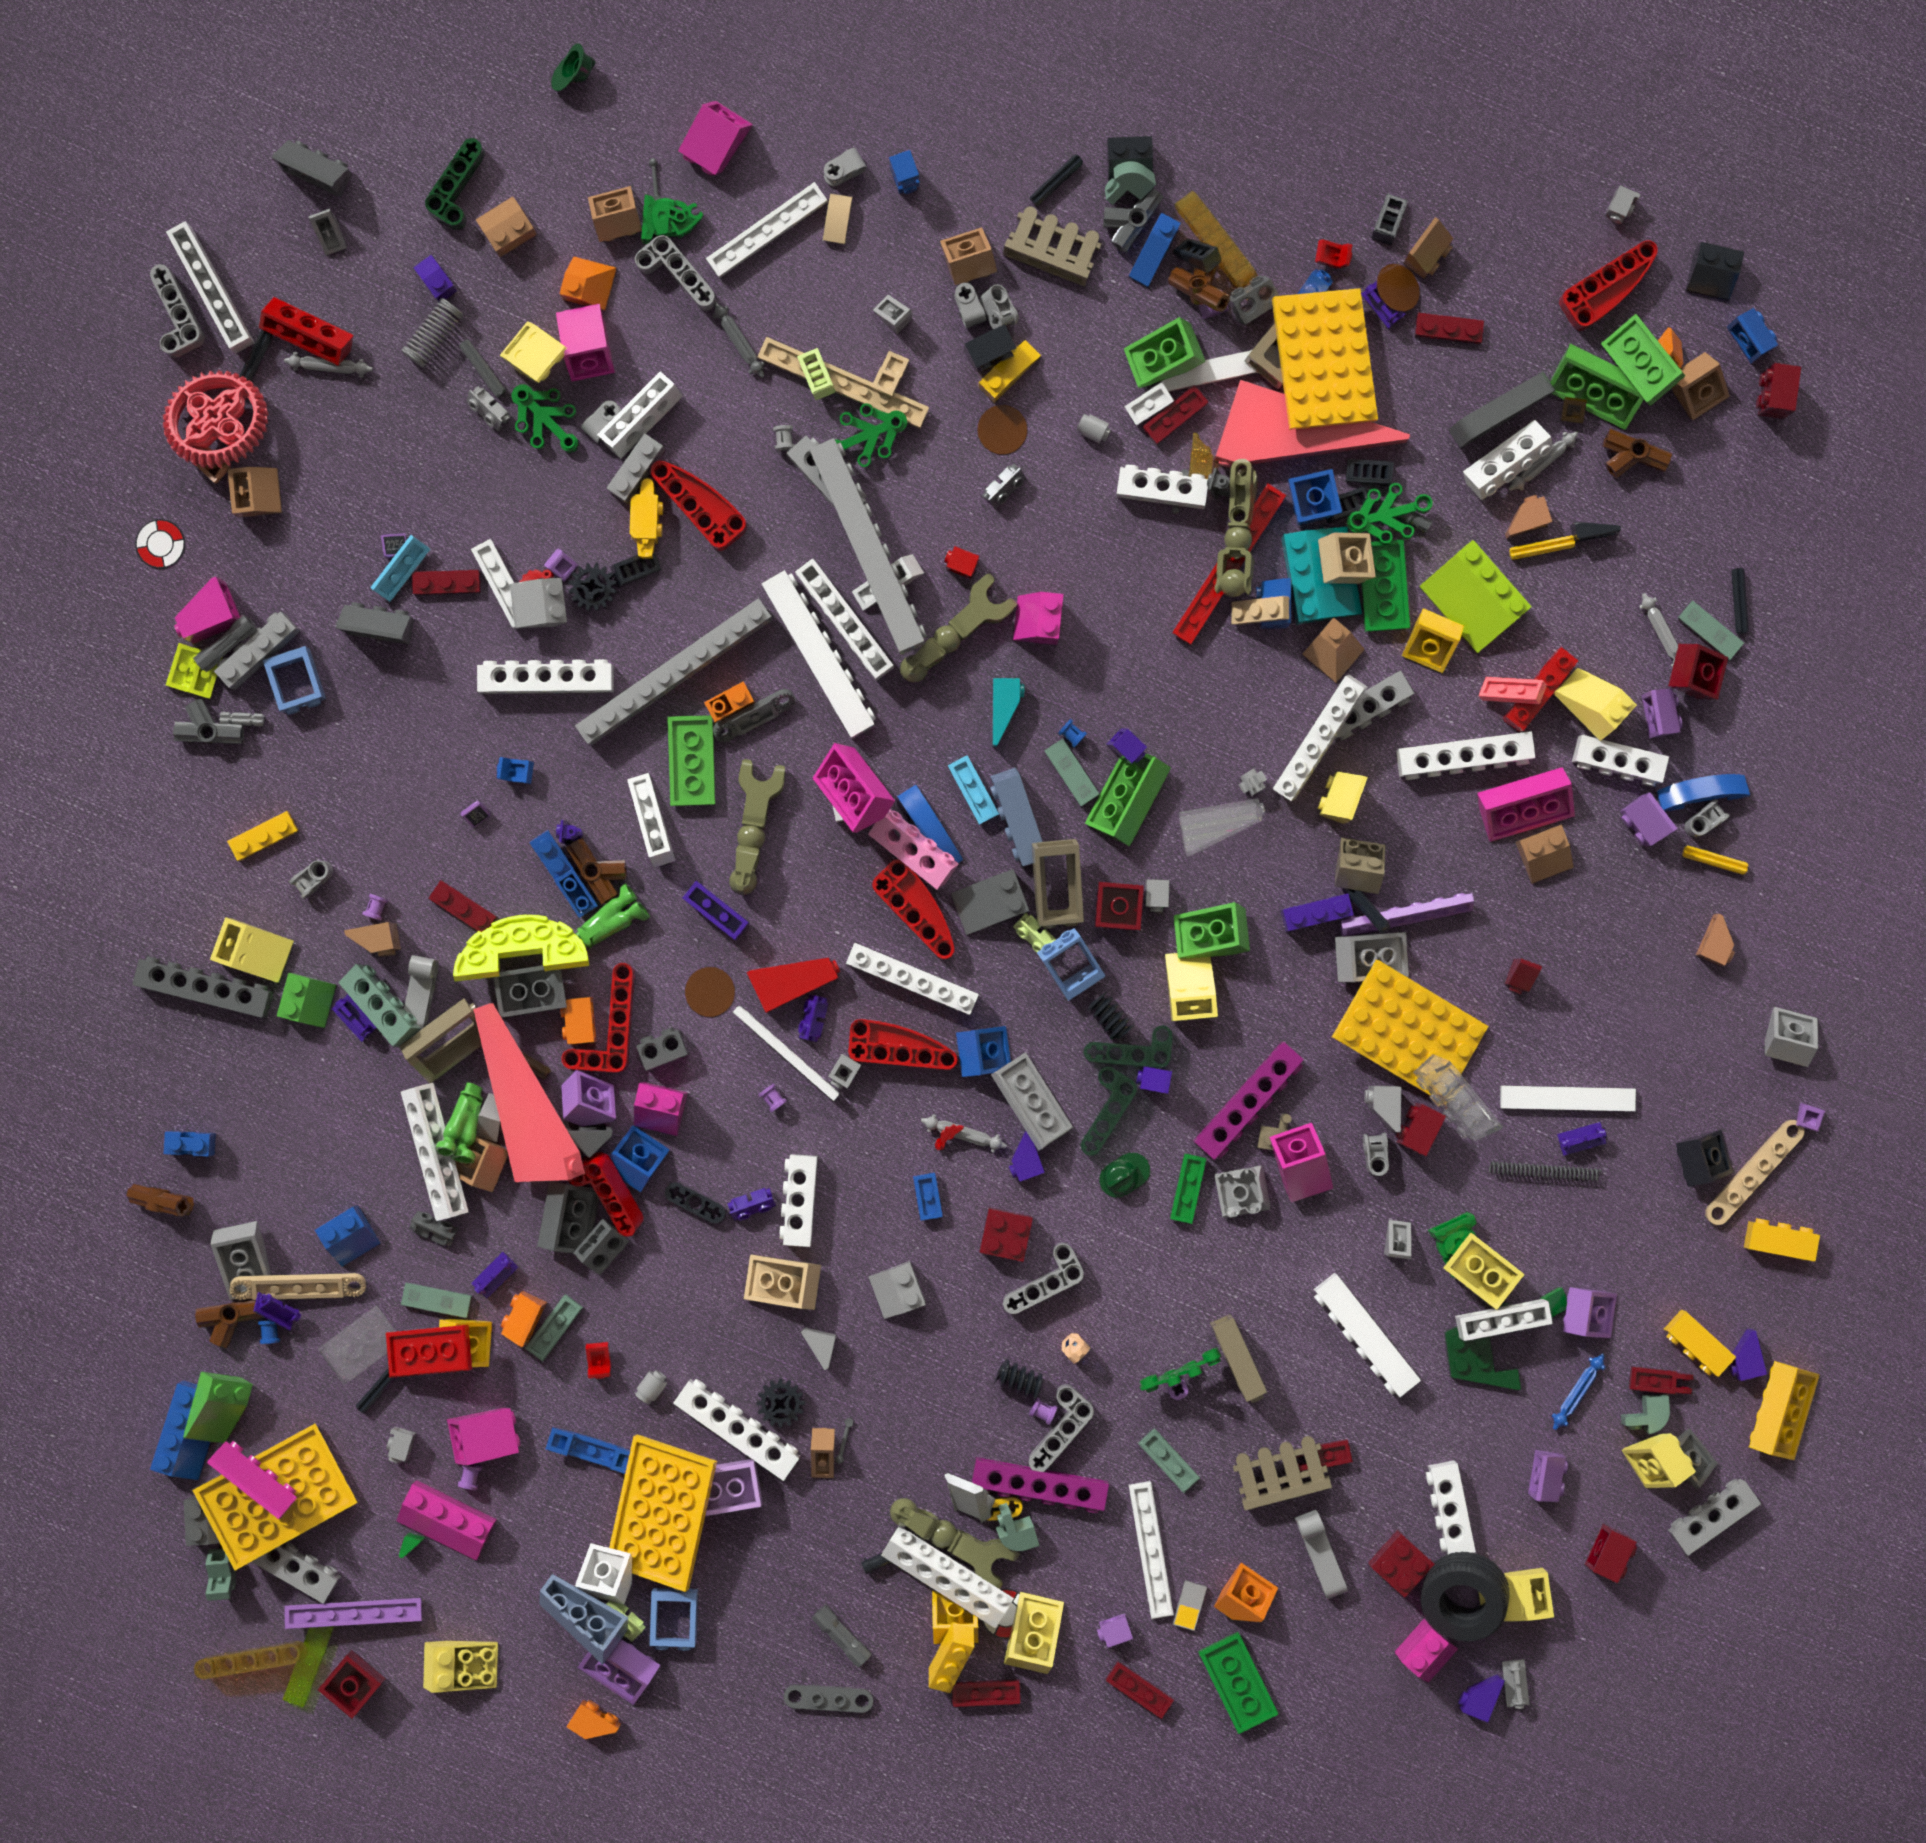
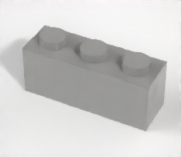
M644 433L607 486L609 493L628 505L631 498L640 488L641 481L646 479L651 472L652 465L665 452L664 447Z

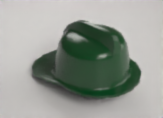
M580 43L571 47L568 54L555 69L551 80V86L555 91L565 89L571 82H584L592 71L596 61L584 52L583 46Z
M1127 1153L1117 1158L1102 1169L1099 1176L1101 1189L1111 1197L1120 1198L1131 1193L1147 1181L1150 1175L1148 1160L1138 1153Z

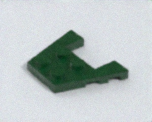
M1504 1302L1500 1307L1509 1306V1303ZM1457 1326L1444 1332L1450 1377L1521 1390L1517 1368L1502 1371L1494 1370L1490 1336L1463 1341L1459 1338Z

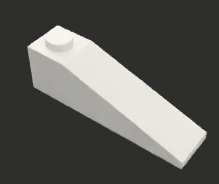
M649 773L628 779L648 856L653 866L658 867L675 861Z

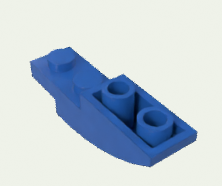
M549 830L529 842L579 918L598 906L574 866Z

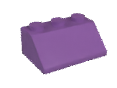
M622 1639L603 1665L588 1651L578 1666L580 1670L632 1705L635 1704L660 1667L653 1658L644 1655L635 1646L626 1643Z

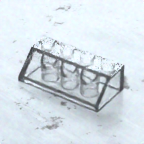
M1432 1054L1413 1072L1418 1078L1416 1082L1419 1086L1430 1092L1432 1102L1444 1109L1443 1115L1446 1116L1448 1121L1454 1122L1457 1125L1456 1131L1464 1139L1469 1138L1476 1141L1503 1128L1501 1123L1450 1061Z

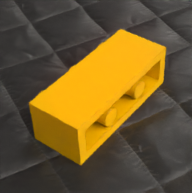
M1756 1218V1222L1748 1221L1744 1248L1816 1261L1820 1235L1814 1234V1229L1800 1227L1798 1231L1791 1229L1792 1225L1779 1222L1778 1226L1769 1225V1220Z
M1680 1310L1664 1328L1668 1333L1666 1338L1674 1345L1679 1343L1685 1349L1683 1353L1689 1359L1699 1361L1701 1363L1699 1368L1708 1376L1713 1374L1719 1377L1736 1358L1684 1310Z
M952 1622L929 1666V1688L947 1693L951 1692L974 1648L973 1627Z

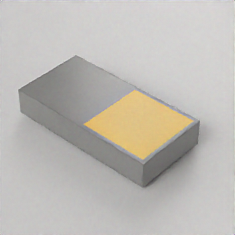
M1187 1580L1184 1581L1173 1625L1195 1631L1207 1589L1206 1586Z

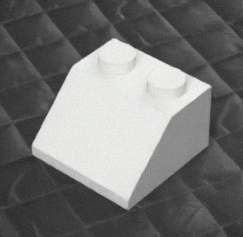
M590 1544L575 1586L590 1596L624 1604L632 1584V1554Z

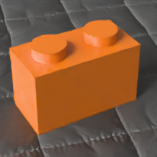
M593 997L566 999L567 1007L560 1008L561 1018H565L566 1027H562L563 1040H567V1044L597 1042Z

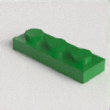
M1184 1153L1170 1219L1192 1224L1206 1158Z

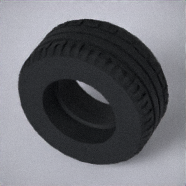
M1455 1552L1440 1557L1427 1572L1421 1592L1422 1611L1429 1624L1442 1635L1457 1641H1479L1494 1634L1504 1622L1509 1603V1584L1502 1570L1490 1559L1472 1552ZM1456 1585L1470 1586L1479 1591L1486 1602L1475 1608L1461 1607L1447 1597L1445 1590Z

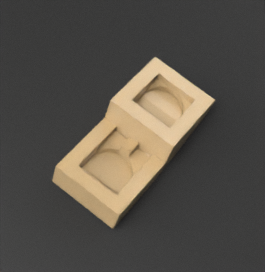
M830 194L823 240L845 244L853 197Z
M889 351L871 388L892 397L908 366L909 359Z

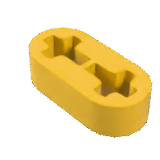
M1016 1496L995 1498L996 1500L992 1506L996 1508L999 1507L998 1505L1004 1503L1009 1505V1501H1014V1504H1018L1019 1507L1015 1508V1512H1011L1012 1518L1018 1516L1022 1511V1502ZM1000 1510L993 1511V1515L987 1520H998L997 1515L1001 1514Z

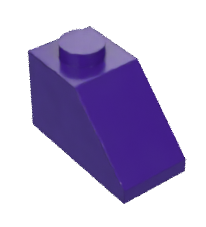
M432 255L413 267L438 302L441 300L440 298L446 300L457 292V289Z
M1121 728L1106 744L1128 763H1133L1134 761L1138 763L1146 754L1144 750L1147 746L1129 729Z
M1143 1066L1142 1070H1138L1136 1083L1140 1084V1089L1168 1094L1172 1071Z
M1025 1131L1011 1159L1013 1165L1009 1166L1013 1179L1018 1177L1019 1182L1045 1173L1035 1145L1027 1131Z
M1746 1329L1732 1353L1736 1358L1729 1365L1731 1375L1740 1381L1767 1375L1756 1330Z
M1496 1674L1468 1686L1466 1692L1463 1691L1460 1695L1459 1708L1463 1713L1488 1723L1505 1680Z

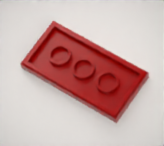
M469 1324L386 1333L389 1378L473 1370Z

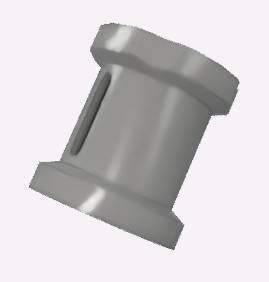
M792 425L773 427V431L776 432V451H788L795 446L792 444Z

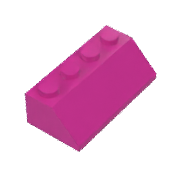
M834 743L813 776V780L852 832L855 833L884 819L895 802L854 747Z
M1563 767L1477 793L1479 810L1490 842L1575 816L1572 784Z
M234 1441L231 1444L225 1442L207 1463L277 1519H281L298 1498L294 1495L297 1491L287 1483L282 1486L276 1480L279 1477L270 1469L266 1472L259 1467L261 1462L252 1455L248 1458L241 1453L243 1448Z
M416 1480L411 1485L396 1521L477 1561L497 1519Z

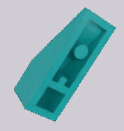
M993 678V747L998 746L1020 703V697H1024V684H1020V678Z

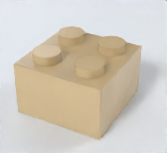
M1332 533L1318 539L1324 583L1360 584L1376 577L1370 534Z

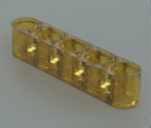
M1193 190L1174 204L1179 215L1200 242L1218 248L1222 258L1221 263L1218 265L1236 288L1246 286L1253 278L1258 276L1247 258Z
M291 1641L210 1655L195 1663L194 1673L200 1679H210L291 1665L306 1656L307 1648L301 1641ZM291 1647L297 1650L296 1658L290 1654ZM269 1651H272L275 1654V1661H271L269 1659ZM248 1655H251L253 1657V1665H250L247 1662ZM226 1658L231 1660L232 1669L226 1666ZM205 1662L211 1667L210 1673L204 1669Z

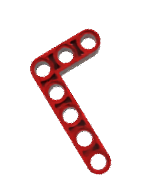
M619 963L613 969L607 1051L568 1049L562 1054L561 1058L566 1068L605 1072H621L627 1068L629 1063L635 970L630 964ZM621 967L629 969L628 978L621 979L619 977L618 971ZM620 989H625L628 993L627 999L623 1002L617 999V992ZM619 1011H623L626 1015V1021L622 1024L617 1023L615 1020V1015ZM618 1033L622 1034L625 1039L621 1046L615 1045L613 1041L614 1036ZM572 1052L578 1056V1062L575 1065H570L567 1061L568 1055ZM593 1054H597L601 1059L597 1067L592 1066L589 1061ZM615 1056H620L623 1060V1065L618 1069L612 1065V1059Z

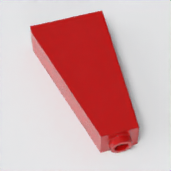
M828 957L755 969L746 973L767 1013L838 979L837 973L841 971L836 960L831 961Z

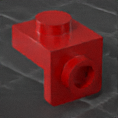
M1324 239L1318 241L1316 263L1336 269L1349 266L1352 259V244L1340 245Z
M609 1343L586 1344L588 1378L603 1379L610 1377L612 1364Z

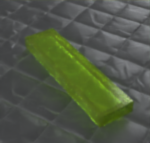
M334 1626L309 1627L282 1700L300 1707L305 1706Z

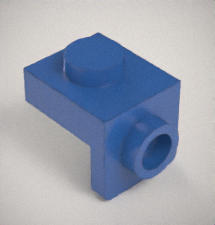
M1315 269L1297 294L1326 292L1334 281L1330 279L1331 276L1324 270Z
M500 757L497 765V779L531 784L534 762Z

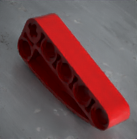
M1650 240L1643 241L1567 289L1560 297L1559 305L1571 325L1578 331H1584L1612 311L1645 275L1658 253L1657 245ZM1641 249H1647L1650 252V257L1643 256ZM1622 261H1629L1632 265V268H1624V266L1622 265ZM1604 272L1611 273L1613 280H1606L1603 276ZM1585 284H1591L1594 287V292H1587ZM1574 298L1575 301L1569 303L1567 299ZM1578 315H1585L1588 319V323L1580 322L1578 319Z
M657 461L652 465L651 474L654 480L714 549L718 551L727 549L746 532L747 523L744 517L727 499L706 482L688 471L664 461ZM659 468H666L668 472L666 476L660 478L656 476L657 470ZM679 484L682 486L679 494L671 493L670 490L673 485ZM695 501L697 504L696 508L693 511H687L685 509L687 502ZM706 517L711 519V524L707 528L699 525L701 519ZM734 520L742 521L743 524L739 530L731 528V523ZM717 535H720V537L724 535V542L722 544L719 542L716 544L717 540L715 537Z
M899 859L892 861L874 878L872 887L875 893L937 957L949 959L954 954V944L944 916L936 901L911 868ZM895 864H902L905 867V872L901 876L893 874L892 868ZM879 880H881L882 882L887 880L888 884L886 885L888 886V889L878 890L876 888L879 886L877 882ZM895 895H901L904 898L903 906L894 907L891 902L892 898ZM916 911L919 913L920 919L917 923L908 922L907 915L909 912ZM926 927H932L935 930L934 938L930 940L925 939L922 934L923 930ZM942 943H947L951 947V952L946 956L938 952V947Z
M857 1019L850 1027L848 1053L850 1058L855 1061L936 1069H952L957 1064V1055L953 1050L929 1036L912 1029L866 1019ZM859 1022L867 1026L866 1033L861 1036L857 1035L854 1030L855 1025ZM857 1045H862L861 1049H865V1053L861 1054L860 1058L855 1057L856 1054L852 1052L853 1049L857 1048ZM878 1047H884L887 1050V1056L883 1060L875 1057L874 1052ZM900 1049H906L909 1052V1059L905 1062L899 1061L897 1058V1052ZM922 1051H928L932 1055V1059L928 1064H924L919 1060V1054ZM945 1053H951L954 1057V1062L950 1066H946L941 1062V1057Z

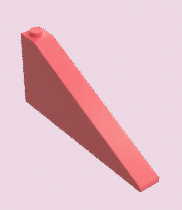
M1240 380L1214 460L1219 461L1218 464L1231 468L1233 462L1238 459H1246L1251 464L1406 443L1410 434L1373 422L1289 430L1285 394Z
M490 1003L473 1009L514 1181L570 1180L585 1174L577 1146L494 1004Z

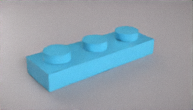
M410 535L371 586L372 590L390 602L430 551V548Z
M968 755L948 765L979 825L999 815Z

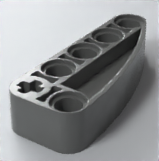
M1541 372L1468 414L1449 429V432L1461 449L1553 393L1555 389L1545 373Z

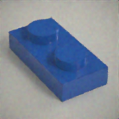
M935 1172L913 1176L920 1220L943 1217Z

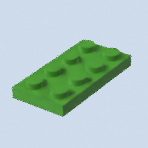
M1637 314L1601 343L1650 406L1686 376Z
M712 716L668 717L670 806L716 805Z

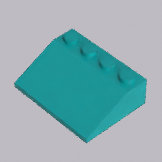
M1347 527L1306 530L1282 536L1281 540L1288 578H1291V598L1296 625L1362 614L1357 584L1324 583L1318 539L1332 533H1348Z

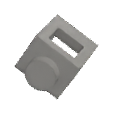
M1620 185L1615 191L1605 215L1610 217L1611 221L1622 224L1626 216H1631L1635 207L1634 203L1639 199L1640 194Z
M841 1054L828 1076L832 1079L830 1083L841 1090L843 1086L848 1088L860 1069L861 1064ZM842 1068L848 1070V1075L846 1077H842L840 1075V1070Z
M395 1426L390 1432L394 1437L389 1438L386 1448L389 1450L388 1460L402 1463V1461L405 1462L409 1459L416 1432Z

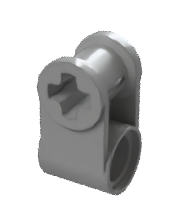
M851 148L825 164V182L830 186H839L843 182L863 173L867 166L857 149ZM831 171H833L834 173H837V172H838V175H837V176H834V174H830V172H831Z
M969 283L958 285L955 291V300L965 328L967 329L987 321L984 309L978 300L973 286ZM961 290L970 292L968 299L965 300L964 297H960Z
M993 285L980 297V303L993 329L1003 324H1017L1019 319L1017 310L1014 308L1003 286Z
M605 401L594 414L586 419L581 429L599 444L602 440L598 434L622 409L613 401ZM608 409L613 410L615 412V415H609V413L607 412Z
M1717 799L1711 800L1686 821L1685 831L1689 836H1702L1729 817V814L1724 813L1717 804ZM1694 821H1698L1701 824L1700 832L1694 830Z
M314 861L291 878L289 883L299 890L302 894L301 898L304 900L331 878L333 867L327 861ZM322 864L325 867V874L320 877L316 870Z
M1386 1133L1378 1136L1363 1134V1149L1367 1171L1373 1176L1384 1175L1389 1168ZM1380 1142L1378 1145H1371V1143ZM1377 1159L1383 1164L1380 1172H1375L1372 1169V1163Z

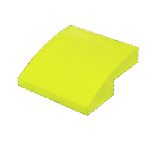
M178 643L165 686L210 699L217 674L214 672L218 668L217 664L206 673L193 659L201 650Z

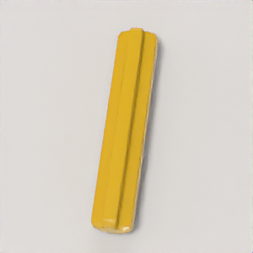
M1571 535L1511 547L1509 549L1510 558L1515 560L1570 549L1575 546V539Z
M1689 845L1683 849L1682 856L1742 875L1747 872L1748 863Z

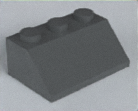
M288 140L272 156V159L281 170L340 198L352 176L346 163L337 159L335 162L327 159L328 155L319 150L312 152L308 150L306 144L297 140L295 143Z
M352 602L351 606L344 605L336 623V629L344 634L410 645L414 618L408 616L409 612L395 610V613L386 612L387 608L374 606L373 609H367L365 604Z
M549 1181L537 1247L566 1253H573L594 1228L599 1197L593 1187L584 1185L576 1187L568 1182Z

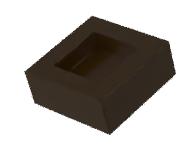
M1565 397L1561 421L1583 423L1587 400Z

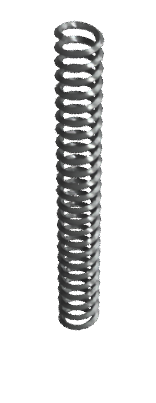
M1492 1161L1489 1167L1490 1173L1493 1164V1174H1495L1496 1166L1498 1165V1174H1500V1168L1502 1164V1174H1505V1166H1507V1175H1509V1168L1511 1165V1175H1513L1515 1166L1517 1176L1518 1168L1520 1165V1176H1522L1524 1167L1525 1177L1527 1176L1528 1166L1530 1177L1532 1167L1534 1170V1177L1536 1176L1537 1167L1538 1177H1540V1171L1542 1167L1543 1178L1545 1177L1546 1168L1547 1178H1549V1171L1551 1168V1178L1554 1177V1169H1556V1179L1558 1178L1559 1168L1561 1179L1563 1178V1170H1565L1564 1178L1567 1179V1171L1569 1169V1179L1572 1178L1573 1170L1574 1180L1576 1179V1172L1578 1169V1180H1580V1174L1582 1170L1583 1181L1585 1180L1586 1170L1588 1181L1590 1171L1592 1173V1181L1594 1180V1172L1596 1171V1181H1598L1599 1171H1602L1601 1169H1598L1597 1171L1596 1168L1594 1170L1592 1168H1590L1589 1170L1588 1168L1583 1169V1167H1581L1580 1169L1577 1167L1575 1169L1574 1167L1570 1168L1569 1166L1567 1168L1565 1166H1563L1562 1168L1561 1166H1559L1557 1168V1166L1552 1167L1551 1165L1549 1167L1547 1165H1540L1539 1167L1538 1164L1536 1166L1534 1164L1530 1166V1164L1525 1165V1163H1523L1521 1165L1519 1163L1517 1165L1516 1163L1512 1164L1511 1162L1509 1164L1507 1162H1501L1499 1164L1498 1161L1496 1163Z

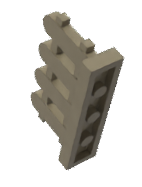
M1027 207L1024 213L1019 212L1017 219L1020 220L1016 232H1011L1009 239L1007 238L1003 255L1085 287L1090 270L1094 264L1090 260L1094 250L1099 251L1101 243H1098L1099 234L1091 230L1087 232L1085 237L1077 234L1078 226L1073 222L1068 223L1065 229L1057 227L1058 219L1052 214L1047 215L1044 221L1036 219L1037 210L1034 207ZM1033 225L1041 228L1036 241L1028 238ZM1053 234L1061 236L1057 249L1049 246ZM1074 241L1082 244L1077 257L1069 254Z
M1305 1436L1301 1440L1302 1448L1294 1450L1292 1444L1285 1441L1281 1443L1280 1453L1272 1455L1267 1447L1260 1448L1258 1451L1259 1459L1250 1461L1246 1453L1238 1454L1236 1457L1237 1465H1234L1233 1469L1234 1472L1239 1471L1243 1487L1239 1488L1240 1494L1245 1493L1246 1497L1242 1498L1244 1510L1332 1488L1329 1475L1324 1476V1472H1328L1326 1465L1321 1466L1317 1450L1321 1449L1320 1443L1315 1444L1313 1437ZM1304 1454L1308 1470L1300 1472L1296 1456ZM1282 1460L1287 1476L1278 1478L1274 1462ZM1261 1465L1265 1481L1256 1483L1252 1467ZM1311 1477L1309 1481H1302V1478ZM1289 1482V1486L1281 1488L1280 1484ZM1267 1488V1492L1259 1493L1258 1491L1259 1489Z

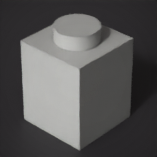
M1146 880L1145 907H1150V912H1163V908H1168L1169 880Z

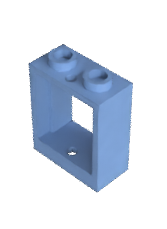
M304 646L263 660L279 711L287 713V715L299 712L301 707L307 705L308 708L320 705L322 700L326 699L311 651L308 647ZM304 660L314 694L285 703L274 670Z
M1074 928L1064 932L1060 938L1044 945L1037 952L1068 1001L1105 977L1085 942ZM1077 943L1090 964L1062 982L1051 965L1050 960Z
M653 1588L651 1594L650 1646H655L657 1650H667L669 1646L678 1647V1650L682 1651L691 1650V1647H695L697 1643L698 1589H689L684 1592L675 1588ZM658 1601L691 1602L689 1639L657 1638Z

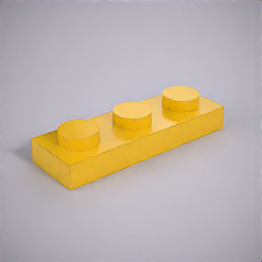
M286 811L227 842L236 860L241 861L298 832V829L289 811Z

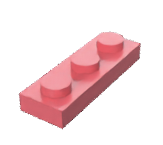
M1486 677L1479 697L1482 701L1540 704L1547 684L1543 680Z

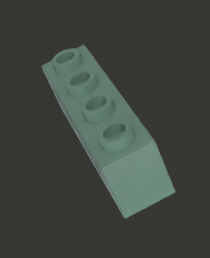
M355 964L338 983L393 1047H399L420 1031L421 1028L416 1023L417 1019L411 1013L405 1011L402 1001L389 992V986L375 976L376 971L371 966ZM369 984V991L366 992V986ZM382 1000V1001H383V1006H382V1008L380 1009L379 1004H380V1001ZM396 1015L397 1021L393 1024V1018Z

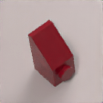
M1522 958L1514 959L1505 985L1510 986V991L1521 995L1523 991L1529 992L1542 966Z

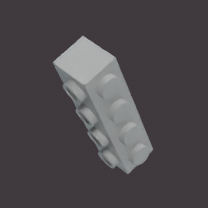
M281 611L272 614L267 619L268 623L262 629L260 627L257 628L250 635L251 638L246 643L242 642L233 650L235 653L229 658L225 657L217 664L218 668L214 672L230 689L236 690L264 665L263 660L273 657L300 632V629L286 614Z

